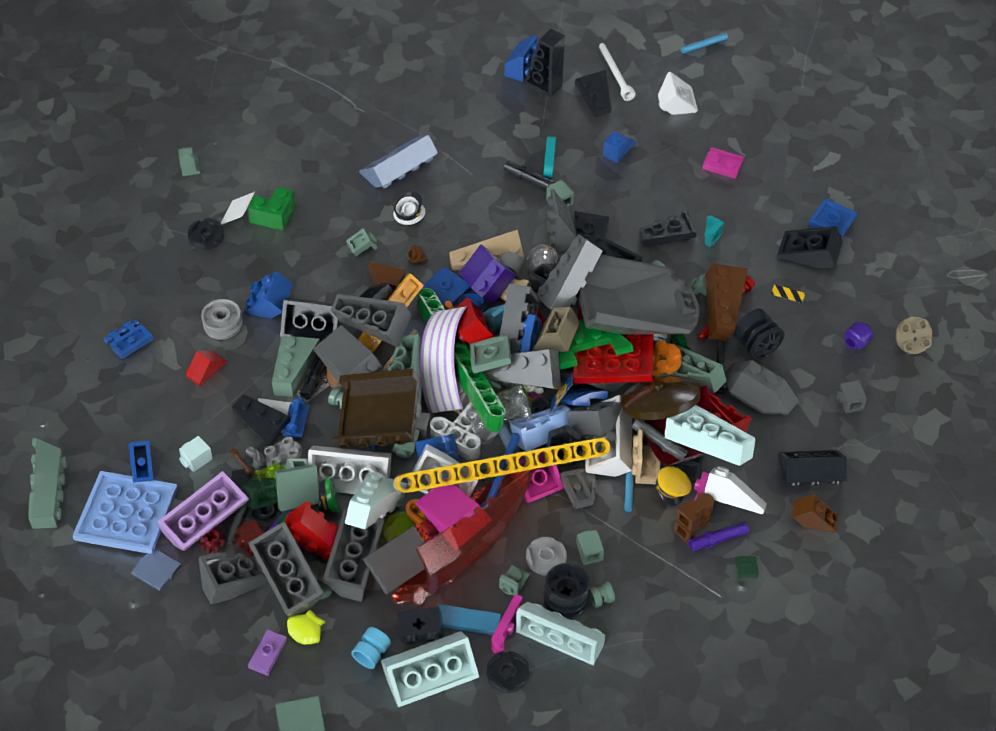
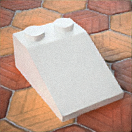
M426 444L412 472L459 464V462L444 452ZM462 467L460 470L463 478L468 474L466 467ZM445 470L440 474L442 481L445 478L448 479V473ZM423 474L420 481L423 485H426L429 478L426 474ZM478 480L454 485L470 497ZM433 488L420 491L427 494Z
M718 466L710 472L704 493L710 494L716 501L760 514L764 513L767 503L734 473L729 472L728 468Z

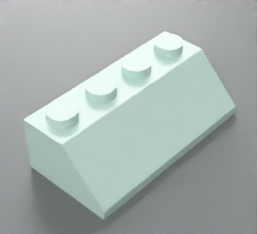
M526 602L517 610V633L594 666L604 646L605 634H602L598 629L583 626L579 621L569 620L558 612L548 611L539 604Z
M461 631L381 660L387 682L398 707L479 678L468 637Z

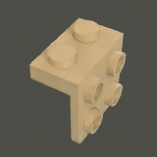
M638 429L637 436L634 435L632 475H635V483L656 484L660 471V461L650 446H642V429Z

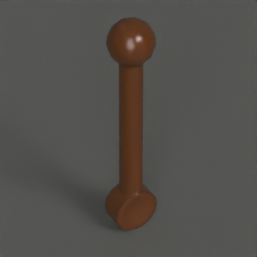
M236 448L231 449V456L236 457L245 468L247 475H251L253 469L248 467L242 460Z

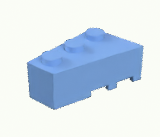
M563 404L556 406L551 413L550 408L509 421L512 435L514 433H519L520 435L517 445L524 451H529L546 444L549 431L564 425L569 426L567 411L570 408Z

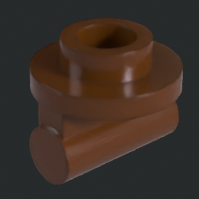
M413 245L409 249L408 259L411 263L417 264L421 262L426 264L428 262L420 246Z

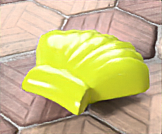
M309 610L306 614L295 615L287 620L288 633L295 641L301 644L318 643L321 636V625L325 621Z

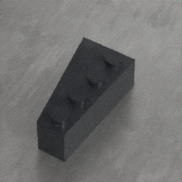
M550 29L539 39L534 52V58L530 63L531 67L527 71V77L524 80L526 85L550 97L563 84L565 35Z

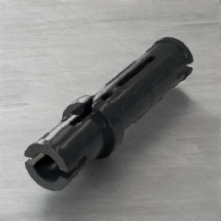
M510 160L505 163L504 171L516 175L519 179L523 178L545 189L552 183H555L554 180L528 170L524 165H517Z
M318 355L309 374L305 376L304 385L299 392V396L305 400L311 398L314 389L319 384V378L325 367V364Z

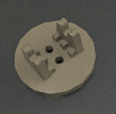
M917 316L903 319L896 330L898 346L909 354H918L929 348L932 344V329L929 322Z

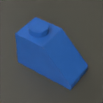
M613 131L604 141L603 156L618 163L636 143V140Z
M130 442L128 449L133 483L153 481L150 442Z

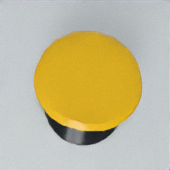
M673 466L664 467L658 473L656 489L664 502L669 505H678L681 503L683 496L691 491V482L688 476L680 469Z

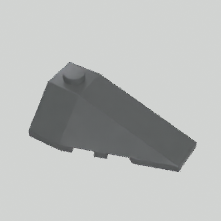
M217 552L199 557L202 588L210 604L231 600L269 583L254 556H245V553H238L237 556L226 555L224 552Z

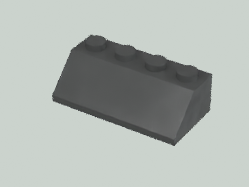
M344 509L323 582L341 597L362 602L371 572L363 559L377 550L384 519L378 518L377 522L366 529L345 524L348 510Z
M285 521L248 543L287 616L292 617L304 613L312 608L324 595Z

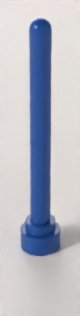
M519 433L512 435L505 455L514 453L520 439ZM502 460L500 468L505 470L507 464L505 460ZM505 474L495 477L485 503L480 505L490 519H492L494 514L493 503Z

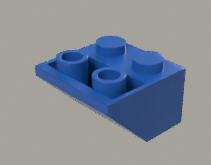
M536 35L517 44L505 63L506 77L521 82L524 81L527 71L531 67V60L534 58L537 46Z
M277 271L266 275L258 282L255 281L250 287L251 292L245 302L246 306L243 313L266 318H273L281 314L283 300L289 297L293 283Z

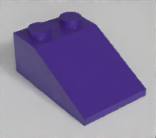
M480 244L459 272L478 295L493 304L516 276L511 269L482 244Z

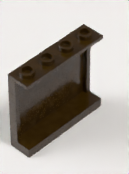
M414 369L340 375L339 383L344 387L339 430L338 436L332 437V440L339 448L349 449L350 447L357 446L366 448L370 445L387 446V444L404 445L414 442L420 377Z

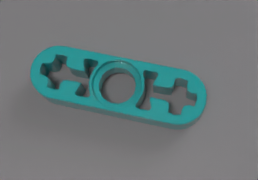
M547 136L543 175L546 178H552L556 147V137Z

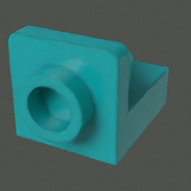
M711 215L707 217L704 233V244L709 247L723 235L724 222Z

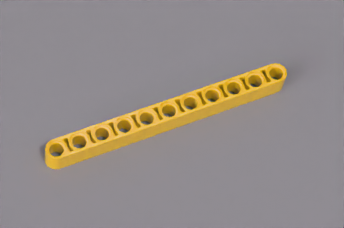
M594 438L398 475L394 479L393 485L398 492L409 493L604 456L609 452L610 444L607 439ZM597 442L602 446L600 452H597L595 449ZM578 446H581L583 449L581 456L576 452ZM559 449H562L564 452L562 459H559L557 456ZM540 453H543L545 456L543 463H540L538 460ZM521 456L526 460V464L523 467L519 464ZM502 459L505 460L507 464L505 470H501L499 466V463ZM482 463L487 465V472L485 474H482L480 471ZM462 467H466L468 470L465 478L460 474ZM443 470L448 473V479L445 482L440 477ZM423 474H426L429 478L426 485H423L420 481ZM404 477L409 481L406 489H403L400 485L401 479Z

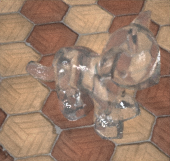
M512 383V388L497 394L506 411L504 421L519 416L525 420L532 418L529 408L531 403L529 397L522 391V384ZM471 408L467 410L466 417L471 422L474 434L480 438L482 444H490L499 431L493 432L488 430L477 414L476 409Z

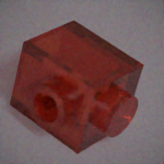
M255 520L243 523L240 527L236 528L238 536L235 538L236 543L240 549L244 548L248 556L254 555L248 543L263 534Z

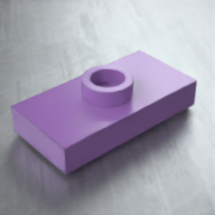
M267 629L248 664V668L268 676L287 642V637Z

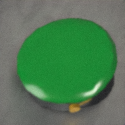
M327 477L325 480H319V511L323 512V510L329 509L332 512L338 513L340 507L332 478Z

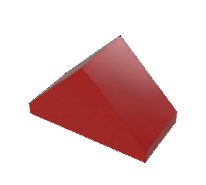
M197 351L186 372V377L198 386H201L223 367L227 361L214 351Z

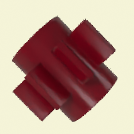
M216 528L214 530L211 529L200 538L201 550L206 549L208 555L219 552L221 547L226 546L224 533H218Z

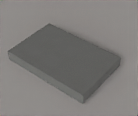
M414 526L363 559L385 594H388L437 561Z

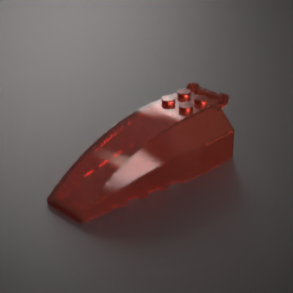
M531 470L505 474L496 498L490 497L487 499L494 480L472 492L473 497L471 499L479 505V507L473 510L474 515L469 518L467 516L462 517L458 522L441 533L429 519L416 524L414 527L425 542L416 548L425 569L398 586L400 589L393 594V602L396 604H403L404 602L422 604L425 596L435 594L440 586L450 584L454 581L455 576L476 562L497 541L517 512L533 475ZM487 499L488 504L485 507L481 508L480 505H482V503H485Z

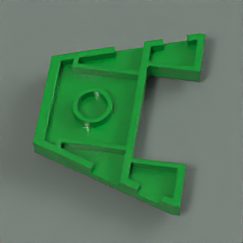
M584 319L578 320L580 323L569 350L559 352L560 370L577 366L575 352L611 344L617 356L633 352V345L621 334L586 328Z

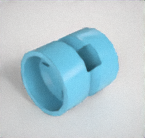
M369 627L362 636V641L357 643L351 654L358 663L373 669L381 659L380 654L386 652L391 641L382 631Z

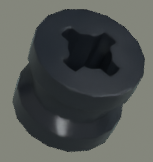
M545 398L535 399L532 402L531 414L537 413L539 410L550 409V402Z

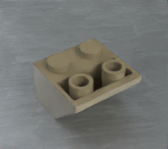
M571 307L553 308L544 322L533 351L552 349L558 350V352H565L569 350L580 323Z

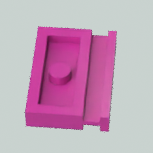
M711 147L702 169L736 179L744 157Z

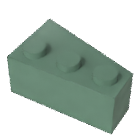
M292 336L281 337L272 379L275 396L293 397L304 381V376L311 369L317 357L313 348L320 343V339Z
M679 345L677 347L682 355L680 368L672 374L660 373L661 376H656L688 377L695 380L700 387L707 385L708 392L715 393L727 381L721 364Z

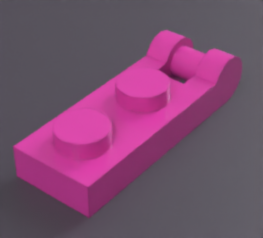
M514 595L492 636L491 649L494 654L504 652V641L507 635H512L516 624L514 622L517 619V610L522 606L523 597Z

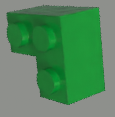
M277 186L271 199L254 195L247 208L249 222L284 230L296 205L294 190Z

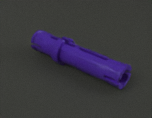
M744 521L715 532L708 531L704 535L689 539L688 545L692 552L706 547L712 548L715 544L749 534V527Z

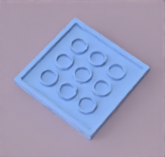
M100 471L72 535L73 539L153 554L161 534L158 521L169 513L178 491L177 484L156 480L133 483L132 476Z

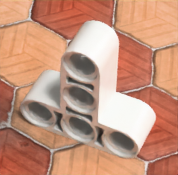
M470 402L453 423L443 417L433 418L430 422L431 438L454 434V438H457L455 443L458 455L467 460L474 461L480 457V439L474 434L483 422Z

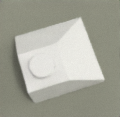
M667 73L658 94L660 108L672 115L696 113L698 108L692 87L673 73Z

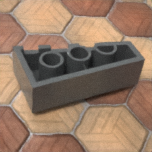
M578 234L571 242L566 253L561 256L555 269L550 272L548 279L539 288L536 294L539 300L551 310L558 307H570L571 304L575 305L578 299L575 296L580 288H584L587 273H592L602 250Z
M337 294L331 308L332 313L340 322L396 347H399L412 315L401 302Z

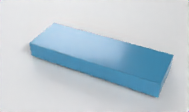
M438 605L442 612L443 628L493 635L501 620V614Z

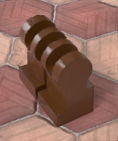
M701 493L694 502L689 500L678 508L673 531L687 544L689 539L694 538L695 531L699 528H706L709 525L714 498L708 493Z

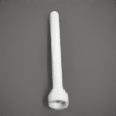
M601 43L599 48L621 87L620 94L623 100H632L635 97L634 89L626 84L606 45Z

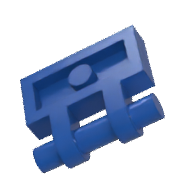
M528 314L527 319L524 321V336L519 344L521 353L533 351L541 332L542 321L536 315Z
M137 319L125 322L121 328L116 331L112 330L108 336L103 338L107 345L110 343L112 350L121 359L154 340L153 335L142 324L139 325Z

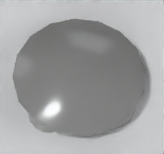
M285 437L281 442L268 446L264 449L266 466L274 470L284 469L287 459L300 458L302 453L301 445L294 441L292 437Z

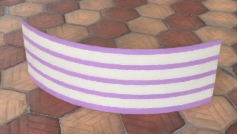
M467 306L434 312L425 327L420 352V373L423 394L429 414L463 409L455 377L454 344L459 320Z

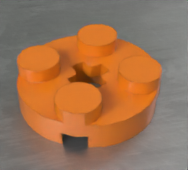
M659 341L653 346L654 376H661L660 373H667L669 375L680 368L682 355L676 345L666 343V341Z

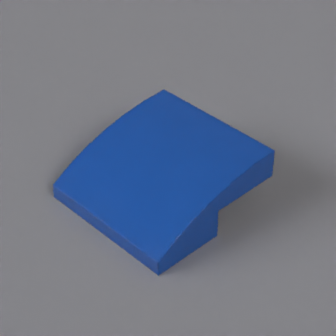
M592 388L573 389L567 391L559 403L590 406V398L607 399L608 391Z

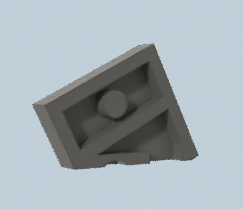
M585 468L561 472L562 484L574 509L592 506L595 500V474L587 473Z

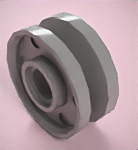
M217 299L208 303L202 310L201 319L205 333L211 338L217 340L229 339L238 334L242 328L243 320L239 305L232 300Z

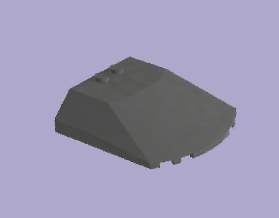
M602 254L592 273H587L584 288H580L577 293L586 328L618 334H689L698 322L700 314L699 304L691 288H686L684 286L685 281L682 278L677 279L674 276L675 271L671 268Z

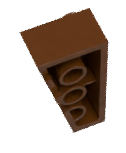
M712 263L705 274L709 339L728 341L735 331L748 268Z

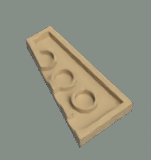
M518 229L449 252L452 271L461 270L480 244L485 246L499 260L506 252L516 253L524 260Z

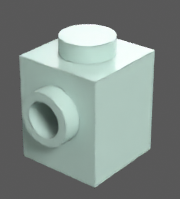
M199 436L190 442H186L179 449L181 455L179 458L180 462L185 468L189 467L193 472L213 459L210 447Z

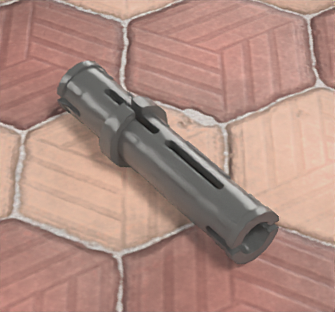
M636 419L631 426L636 431L642 429L643 436L661 447L662 451H667L675 456L679 461L688 452V450L676 442L666 439L665 435L643 420Z

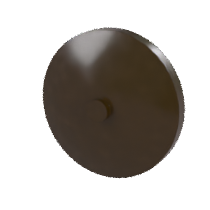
M662 376L653 378V382H640L629 388L622 395L621 404L624 413L632 418L658 420L688 411L699 402L701 393L698 383L691 378Z

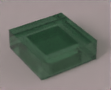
M756 556L735 557L737 578H758L759 572Z

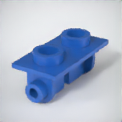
M297 397L290 403L287 415L291 421L284 428L283 436L303 437L309 405H304L302 398Z

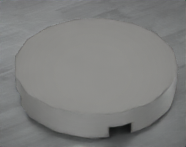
M552 537L537 538L531 542V545L526 550V562L529 568L543 576H546L553 566L566 563L567 561L566 548L560 541L558 542Z

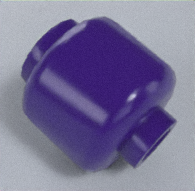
M855 322L845 331L844 341L851 349H863L873 338L870 326L862 322Z

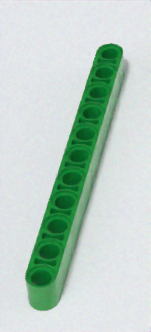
M423 288L419 291L416 308L427 325L434 312L444 311L445 308L433 290ZM456 330L454 344L455 376L484 426L493 432L500 431L504 423L505 408L482 371L473 373L471 368V352L466 343L462 342L458 337Z

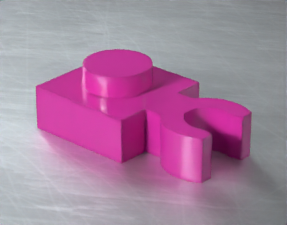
M703 472L701 479L697 478L694 490H697L695 500L699 494L705 492L710 473Z

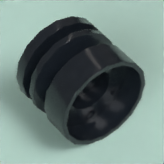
M759 308L747 313L737 323L733 335L742 346H745L754 359L759 360L769 356L781 345L785 333L775 322H772L771 317L763 309Z
M561 563L553 566L545 578L544 606L546 610L558 612L569 620L579 617L585 611L588 602L590 581L586 571L572 563Z

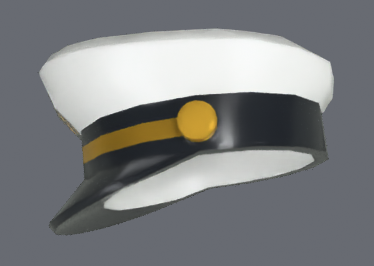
M408 192L396 201L393 215L398 223L411 225L424 217L425 208L422 205L420 194Z

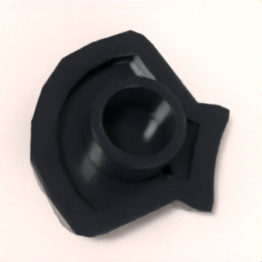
M268 498L257 501L251 505L247 518L254 523L262 525L263 529L272 526L281 514V511L278 509V500Z

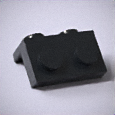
M564 425L549 431L547 447L587 439L570 426ZM578 446L576 449L578 455L583 453L581 446ZM559 449L557 456L561 459L564 457V452L562 449ZM576 461L568 462V464L574 466Z

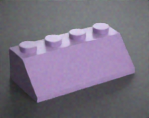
M222 471L161 518L158 524L161 532L174 546L185 551L246 503L249 498Z

